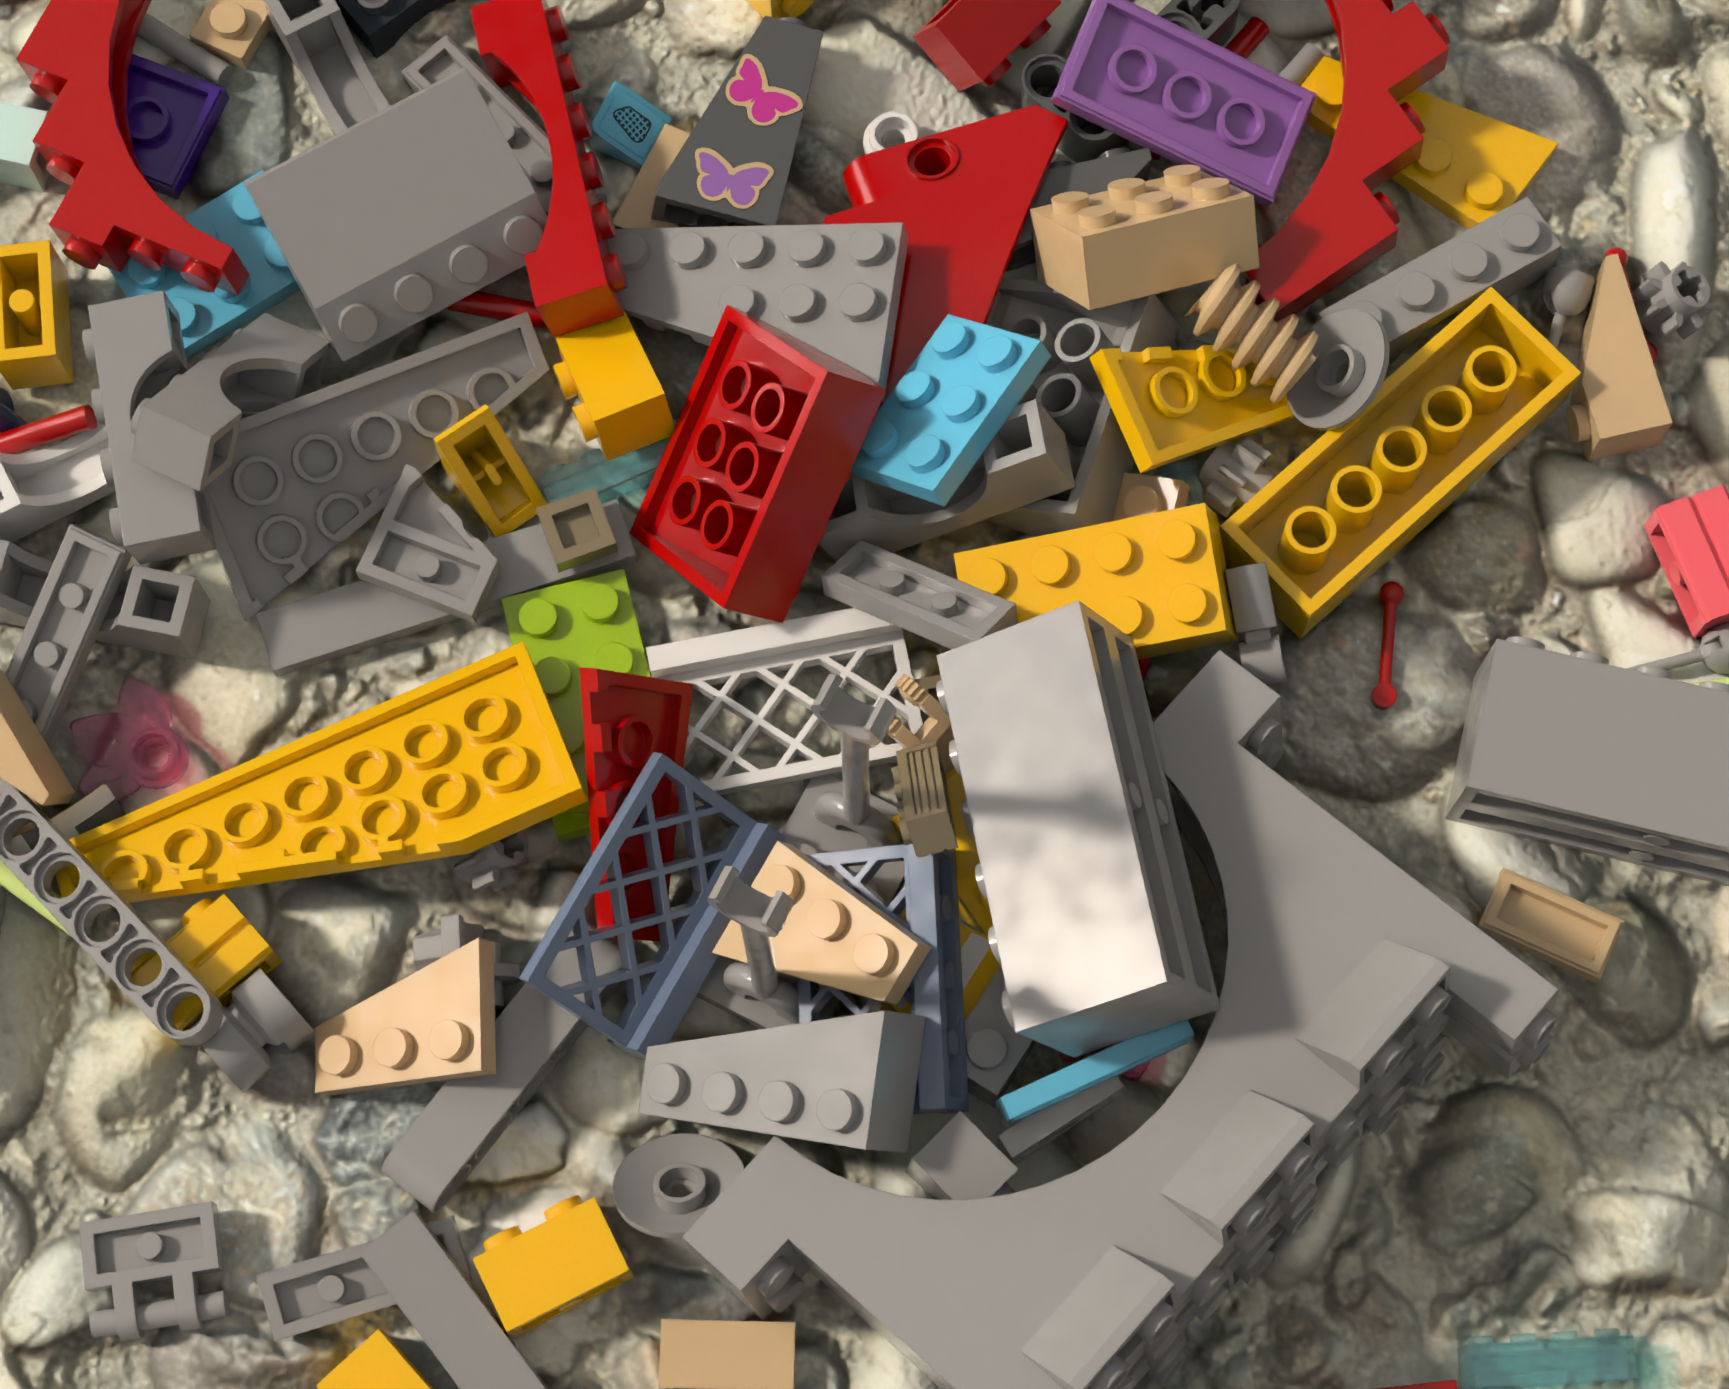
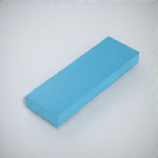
M1186 1020L1125 1040L1006 1094L995 1101L1004 1123L1013 1124L1173 1051L1192 1041V1036L1195 1034L1189 1021Z

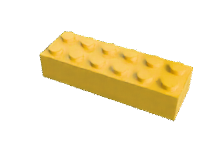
M1492 287L1488 288L1384 380L1376 397L1361 415L1343 427L1328 430L1220 526L1226 565L1229 568L1266 562L1275 613L1300 639L1303 638L1567 400L1581 372Z

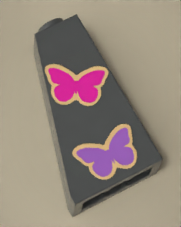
M769 16L763 18L658 184L651 219L678 224V227L763 226L777 224L824 31L813 29L806 22L797 18L782 17L776 19Z

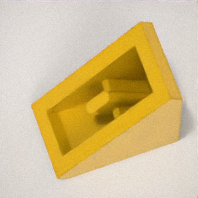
M486 404L433 439L445 472L494 538L512 532L537 515L535 508L548 504L491 409Z

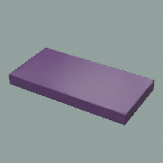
M1092 0L1050 102L1135 144L1149 148L1150 151L1179 165H1197L1204 173L1213 177L1228 179L1229 184L1254 195L1255 202L1267 207L1274 202L1317 94L1130 1Z

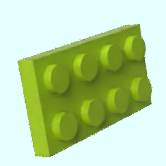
M624 569L501 598L512 646L523 641L532 658L587 798L588 788L579 667L651 677ZM588 801L552 817L559 842L591 834Z

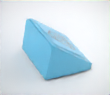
M614 81L591 123L593 137L590 140L592 149L641 169L665 123L671 125L673 122L672 118L629 87Z

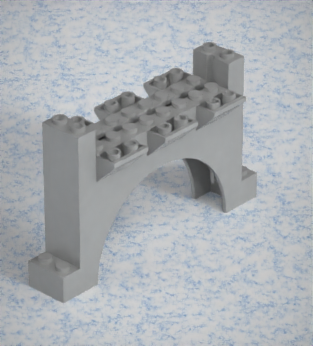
M1219 650L1153 722L1177 827L1187 838L1206 869L1217 893L1228 933L1225 976L1219 998L1221 1009L1216 1010L1202 1048L1185 1077L1166 1102L1135 1133L1110 1152L1083 1168L1041 1186L1007 1195L978 1199L934 1200L901 1196L866 1187L826 1170L799 1154L775 1135L682 1238L705 1268L762 1320L773 1309L779 1313L793 1303L805 1284L801 1278L810 1271L940 1389H1148L1153 1382L1162 1387L1172 1379L1187 1358V1355L1181 1351L1187 1344L1184 1329L1194 1317H1198L1202 1322L1207 1320L1221 1305L1228 1292L1231 1293L1241 1280L1248 1285L1254 1283L1274 1258V1253L1269 1250L1272 1244L1285 1230L1292 1235L1296 1234L1310 1219L1318 1205L1312 1200L1317 1191L1316 1177L1328 1163L1334 1168H1338L1370 1131L1374 1132L1377 1136L1385 1132L1402 1110L1403 1105L1397 1101L1413 1082L1422 1087L1436 1073L1445 1059V1056L1439 1052L1447 1040L1444 1030L1509 1079L1521 1064L1528 1069L1533 1068L1552 1045L1555 1038L1550 1032L1559 1019L1554 1014L1558 989L1273 771L1284 751L1281 747L1283 727L1281 721V696Z

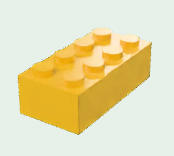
M1206 503L954 553L957 579L1015 603L1018 623L1079 600L1133 639L1138 660L1238 641L1225 572L1226 563L1218 516Z

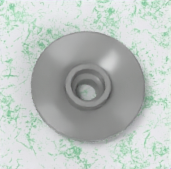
M1346 308L1332 312L1319 320L1309 330H1314L1318 334V340L1312 354L1316 355L1320 352L1321 354L1289 390L1287 400L1294 416L1300 422L1313 429L1333 430L1352 422L1374 400L1386 376L1389 363V341L1386 331L1376 317L1356 308Z
M693 1133L661 1136L634 1149L619 1165L614 1175L612 1188L615 1206L621 1217L640 1232L660 1238H682L744 1170V1166L739 1156L729 1146L712 1137Z

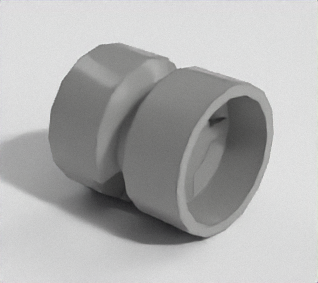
M260 967L231 991L233 1003L229 1007L222 1006L223 1018L219 1030L213 1038L204 1044H200L243 1093L272 1069L271 1056L275 1052L289 1055L315 1032ZM202 1016L188 1027V1030L195 1027L202 1019Z

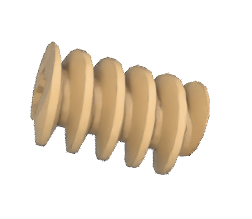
M1233 264L1218 276L1184 317L1194 312L1199 314L1193 330V334L1197 338L1214 328L1218 331L1212 347V351L1216 354L1233 345L1237 347L1231 364L1235 371L1254 362L1257 366L1250 382L1254 387L1271 378L1274 379L1276 383L1269 400L1275 404L1289 392L1321 354V352L1316 355L1312 354L1318 340V334L1312 330L1295 339L1293 335L1298 325L1299 317L1295 314H1290L1275 322L1274 317L1280 301L1276 297H1272L1256 305L1254 302L1261 284L1254 280L1237 289L1235 285L1241 272V267L1238 264Z

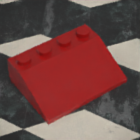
M727 305L629 534L722 608L783 623L793 600L800 590L802 579L817 545L825 534L827 523L841 491L851 475L852 466L868 430L876 419L878 408L886 389L835 358L738 308Z

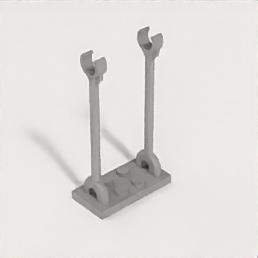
M838 674L828 675L811 706V710L823 723L840 733L842 779L832 774L811 778L781 833L786 837L784 843L793 845L805 855L904 844L902 836L890 820L898 813L897 807L870 794L869 745H878L881 740H884L897 710L887 698L880 697L876 707H872L852 697L839 687L843 678ZM904 861L884 863L867 884L888 904L897 896L905 881ZM726 865L707 901L718 912L740 924L748 963L719 955L699 989L697 997L759 1029L799 1024L797 977L777 972L771 938H775L779 931L783 930L794 901L783 891L777 890L774 897H770L750 887L737 877L738 869ZM864 865L849 866L856 875L864 867ZM835 868L826 869L847 886L850 884ZM860 892V895H861L862 897H864L866 900H868V899ZM818 983V992L824 985ZM835 995L831 997L819 1012V1020L833 1018L841 1003Z

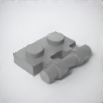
M210 1201L79 1223L85 1290L92 1293L112 1289L113 1309L90 1313V1330L94 1339L118 1335L121 1341L138 1339L144 1336L145 1330L179 1325L181 1331L203 1328L205 1320L229 1316V1301L226 1291L201 1294L198 1284V1275L224 1271L217 1204ZM173 1280L174 1299L140 1303L138 1285Z

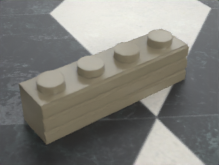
M936 741L896 751L898 766L891 768L895 782L896 806L900 818L898 822L904 844H913L916 857L918 858L929 856V853L944 852V849L958 848L946 775Z

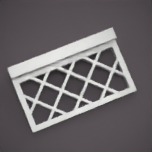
M856 608L646 647L651 677L693 684V689L713 700L695 727L688 724L685 758L695 744L699 743L725 760L713 779L701 781L720 796L842 772L841 752L838 755L822 757L804 745L821 721L814 714H812L795 739L767 722V719L784 695L812 711L811 706L814 699L792 686L805 667L821 665L833 674H838L843 678L839 686L843 689L848 682L876 700L872 707H876L880 697L887 698L895 706L896 713L908 720L909 729L913 734L923 725L920 709L917 706H913L904 698L903 704L892 697L897 689L894 684L903 674L913 679L903 628ZM893 651L897 672L883 691L854 673L866 656ZM851 659L846 667L836 662ZM788 671L783 679L774 674ZM758 677L776 688L758 715L729 698L743 679ZM725 683L720 691L712 687V685ZM722 707L751 724L732 752L703 734ZM759 731H762L788 748L776 767L760 770L741 758ZM882 742L878 745H869V767L896 762V751L901 750L903 747L898 743L886 745ZM797 754L807 760L791 764ZM734 766L744 772L728 776Z

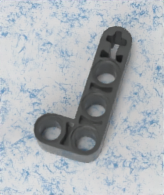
M1171 0L1157 15L1222 47L1235 31L1241 0ZM1202 10L1205 13L1202 15L1201 24H1199L1200 13ZM1045 53L1037 55L1027 62L1022 71L1019 109L1037 105L1067 119V129L1057 148L1072 161L1079 163L1097 159L1102 153L1111 149L1122 148L1129 141L1103 128L1105 131L1100 134L1085 133L1079 127L1094 123L1051 103L1052 97H1044L1035 92L1036 89L1041 87L1056 89L1067 59L1057 54Z

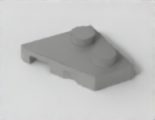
M406 464L357 566L356 573L361 580L475 624L501 567L498 559L479 538H475L464 526L462 519L447 503L444 504L426 484L418 470Z

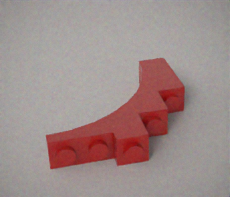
M51 0L16 60L30 79L31 83L29 86L31 90L44 100L53 103L51 110L32 141L47 161V171L58 180L71 185L49 223L64 245L62 252L75 263L95 270L98 264L121 273L130 257L141 265L156 271L161 270L164 265L181 272V276L187 282L203 291L212 293L218 287L239 296L250 275L235 250L194 228L164 203L148 184L135 156L127 117L128 70L138 29L152 0Z
M1325 0L1338 38L1343 76L1342 108L1331 149L1305 199L1279 231L1258 248L1260 268L1239 274V282L1242 286L1254 280L1261 284L1254 302L1256 305L1272 297H1276L1280 301L1274 317L1275 322L1290 314H1298L1396 246L1398 235L1396 224L1400 222L1398 213L1382 192L1379 191L1373 195L1371 191L1420 158L1424 141L1422 134L1425 133L1424 125L1416 111L1407 102H1403L1400 105L1397 102L1445 70L1449 51L1447 45L1450 43L1448 33L1439 19L1432 13L1424 16L1414 1H1411L1392 14L1391 12L1394 10L1392 0Z

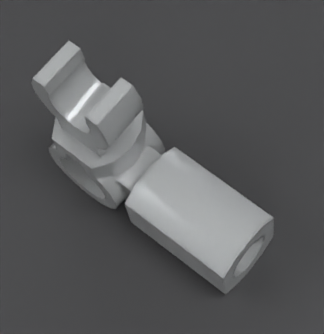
M1266 562L1225 569L1236 633H1244L1246 639L1239 641L1242 667L1267 686L1287 682V671L1279 634L1272 635L1270 629L1278 625Z

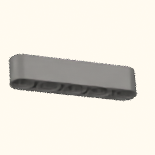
M586 919L588 931L597 929L594 924ZM573 929L571 930V932H570V934H569L568 937L574 935V934H573ZM609 937L590 943L596 976L623 969L619 945L615 940ZM576 947L558 952L545 977L560 987L582 981ZM623 981L598 988L601 1008L604 1007ZM525 983L495 1020L496 1074L447 1080L391 1150L381 1168L382 1173L430 1211L437 1212L457 1192L588 1027V1024ZM584 993L573 995L585 1003Z

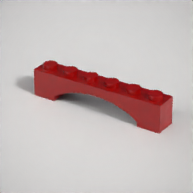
M492 0L470 7L479 53L493 80L500 88L513 87L536 108L543 119L549 140L553 175L549 214L536 252L524 255L535 308L554 338L624 316L619 291L627 289L628 283L617 252L610 254L607 240L616 237V231L605 201L598 203L595 189L604 187V180L594 152H586L584 140L593 137L582 102L575 103L572 91L580 89L581 82L571 54H563L561 43L570 40L564 15L559 5L549 8L546 0Z

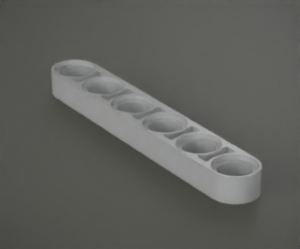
M0 778V860L160 1032L174 1041L188 1046L204 1044L213 1038L219 1030L223 1018L222 1004L213 991L26 794ZM25 824H36L39 828L40 837L35 848L25 855H15L12 851L11 841L17 829ZM76 866L80 875L78 887L68 897L55 898L51 892V883L54 875L63 867ZM117 909L121 921L119 930L109 940L96 942L91 933L93 920L103 910ZM157 952L162 963L159 976L149 985L137 986L132 978L134 963L145 953ZM186 997H200L204 1008L202 1019L190 1030H178L173 1019L175 1008Z

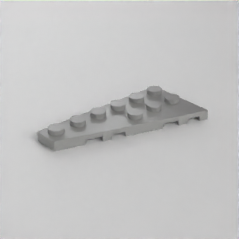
M903 222L615 229L616 237L607 240L610 254L617 252L627 278L628 288L619 291L623 310L626 315L641 319L647 327L666 332L668 328L691 335L695 342L709 346L724 310L729 305L852 367L886 389L909 234Z
M528 312L241 419L231 466L205 488L207 489L216 552L244 621L247 622L281 591L293 584L328 552L346 540L387 505L406 464L415 467L421 475L436 464L440 457L433 441L435 437L485 404L495 416L550 370Z

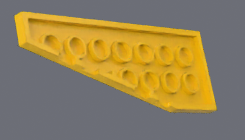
M522 641L69 840L128 903L465 855L587 802L588 798L532 658ZM66 866L55 874L61 897H68L79 884L80 875L77 867Z

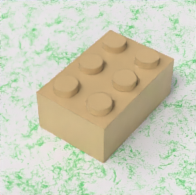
M1197 165L1169 167L1163 171L1164 177L1144 181L1140 178L1118 179L1108 184L1107 191L1091 195L1081 191L1057 194L1051 198L1052 204L1030 209L1038 281L1086 309L1094 310L1217 279L1226 268L1233 264H1238L1241 267V272L1260 268L1254 195L1229 184L1228 179L1213 177L1202 172L1201 168Z

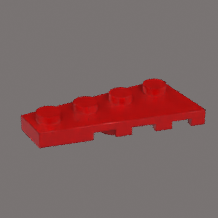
M579 667L592 854L653 752L663 753L680 767H684L693 684ZM663 775L651 795L655 818L677 813L679 809L677 786ZM638 817L635 824L640 823V817ZM677 824L657 829L663 863L673 860ZM642 833L627 837L618 851L622 874L648 867ZM606 873L603 876L602 880L607 879ZM671 873L665 874L668 895ZM650 879L624 886L629 919L655 912ZM609 890L596 893L597 929L615 924ZM658 924L632 931L633 940L660 942Z

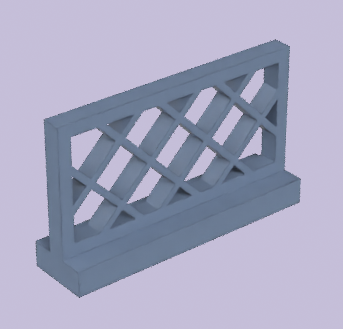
M653 752L519 979L606 1036L609 1043L624 1053L646 1060L648 1046L669 1043L719 956L712 953L731 919L713 908L708 903L707 898L726 865L735 867L739 870L737 877L751 887L776 842H785L786 837L769 824L759 823L750 818L663 753ZM664 775L677 786L681 812L655 818L651 795ZM694 798L704 805L695 807ZM717 814L730 823L731 827L718 848L703 852L697 818ZM638 817H640V823L635 824ZM683 822L688 856L663 863L657 829ZM642 833L648 867L622 874L618 851L627 837ZM690 868L694 890L686 904L670 908L665 874ZM606 873L607 879L602 880L603 876ZM650 879L655 912L629 919L624 886ZM609 890L615 924L588 931L584 908L593 894ZM658 924L661 942L660 949L653 960L637 964L632 931ZM573 929V934H574V935L568 937L569 934H570V932H571V930ZM617 935L623 969L596 976L590 943ZM576 947L582 981L560 987L546 978L545 975L558 952ZM625 980L628 1004L615 1024L602 1014L598 988ZM584 993L585 1003L573 995Z
M913 844L806 855L824 869L835 868L850 882L848 886L858 894L861 892L877 908L932 947L911 981L910 987L908 986L903 995L911 1004V1014L926 1016L913 1114L958 1113L960 1110L962 1112H969L956 848L951 850L944 849V852L936 854L929 853V856L921 858L916 857ZM904 861L905 886L894 900L888 904L867 884L884 863ZM864 865L857 875L849 868V866ZM905 907L906 920L900 915V913ZM797 977L799 1023L818 1021L819 1012L833 995L855 1015L877 1012L884 1004L882 1001L870 998L862 1007L847 991L824 985L818 992V983Z

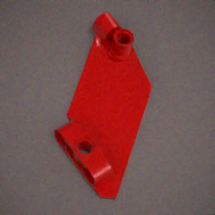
M1031 105L865 154L856 158L846 167L843 172V182L852 208L826 216L822 224L903 222L909 234L884 402L948 314L987 324L1030 209L1057 147L1067 129V119L1040 106ZM881 401L878 410H879L880 407L883 405V403H884L883 401Z

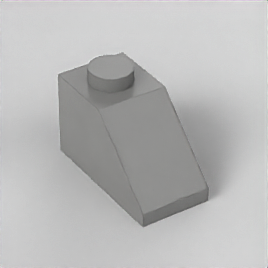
M960 1110L911 1159L906 1173L935 1199L957 1200L978 1199L1015 1193L1007 1182L1018 1171V1168Z

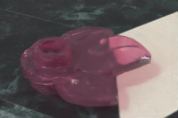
M132 678L124 680L118 697V713L94 714L70 722L69 728L78 750L92 763L78 785V789L86 795L102 784H106L116 798L115 800L121 801L133 795L142 787L148 789L167 788L179 781L188 768L190 759L189 749L181 735L172 729L171 705L162 693L141 680ZM157 750L168 751V760L162 767L150 768L148 766V759L153 752Z

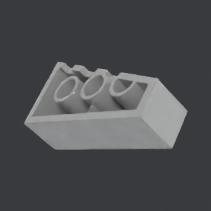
M884 1010L648 1046L638 1113L858 1149L908 1153L926 1016Z

